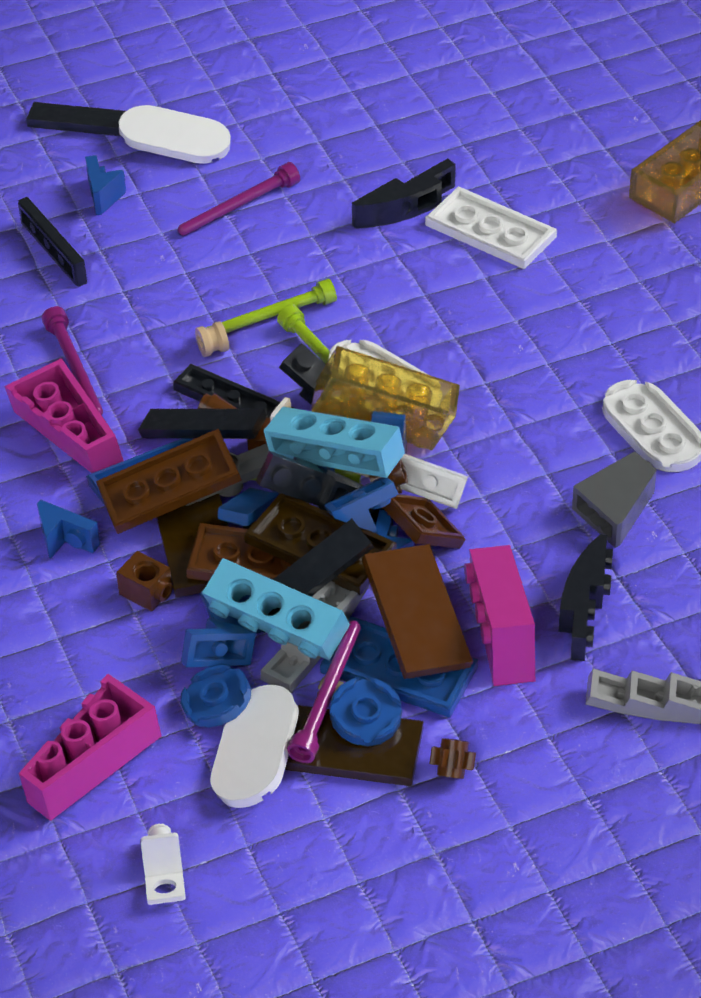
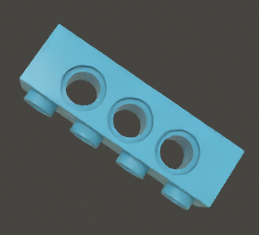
M282 407L264 429L269 451L291 459L295 456L319 466L383 478L389 476L405 454L400 428L387 424Z
M224 558L202 592L210 605L208 607L209 610L222 618H227L228 615L234 617L246 629L256 632L257 629L265 631L275 642L281 645H286L287 642L296 645L301 653L313 659L320 656L330 661L350 626L342 610ZM251 595L245 602L238 603L243 596ZM281 608L277 614L268 616L271 610ZM311 621L308 627L297 629L301 623Z

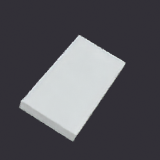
M459 186L425 217L426 226L522 269H525L557 237V229Z

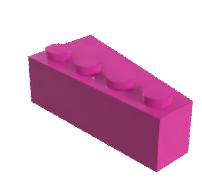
M62 358L4 386L13 411L89 472L94 473L124 461L116 435Z
M511 546L469 549L470 563H464L466 584H470V598L472 604L475 603L476 620L481 626L482 642L485 644L493 686L536 682L535 623Z
M107 674L100 681L101 688L95 695L89 694L81 703L82 709L73 719L67 718L60 726L61 733L54 741H47L19 772L27 803L50 821L162 737L155 706L110 674Z

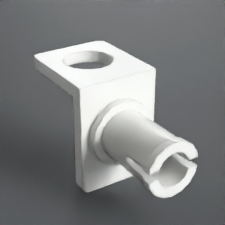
M155 824L149 828L148 836L141 837L140 839L147 903L153 905L183 901L186 897L179 836L177 833H171V829L167 825ZM163 884H172L176 887L169 893H158L155 891L158 886Z

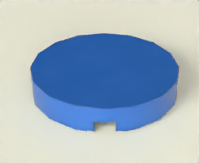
M224 664L211 666L196 673L190 679L192 683L187 689L184 687L181 692L180 704L188 720L195 725L208 728L221 726L236 719L246 709L251 699V686L242 670L238 668L237 670L231 669L230 665Z
M359 677L348 680L340 685L332 696L329 715L333 728L345 740L362 746L382 744L393 737L400 726L402 716L399 695L390 685L376 678L369 677V680H359Z

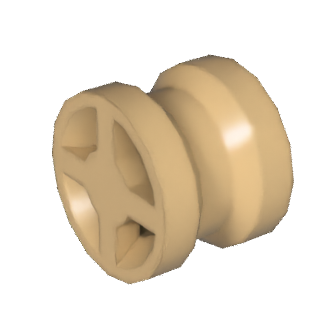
M221 321L214 322L208 328L200 326L195 329L197 344L203 357L211 356L214 351H229L227 333Z

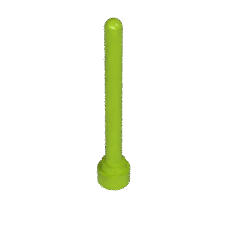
M327 278L316 282V286L311 288L312 291L223 321L222 324L226 333L277 316L288 305H295L298 308L314 302L327 305L337 301L336 291L332 281Z
M295 305L284 307L278 314L277 322L285 331L297 333L327 365L330 351L305 325L304 314Z

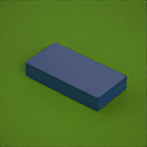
M250 487L218 508V519L248 526L260 517L279 494Z

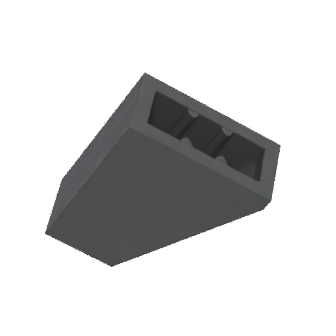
M634 451L574 485L572 509L599 534L607 535V541L616 548L621 545L653 496L657 470L649 461L643 459Z

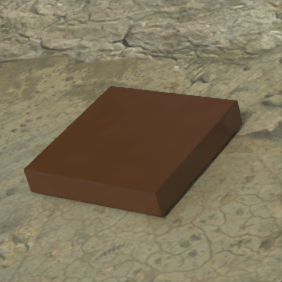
M399 494L391 498V502L388 505L382 507L415 544H430L432 546L460 549L466 540L462 533L430 499Z

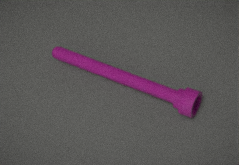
M292 162L279 166L273 177L179 225L178 233L185 236L279 186L289 188L299 183L300 174L296 166Z
M59 306L50 307L42 314V322L48 332L56 335L74 377L102 415L103 409L67 332L69 319L63 308Z
M357 621L349 622L350 626L337 647L304 728L292 735L287 746L289 756L298 762L311 763L319 749L316 734L361 627Z

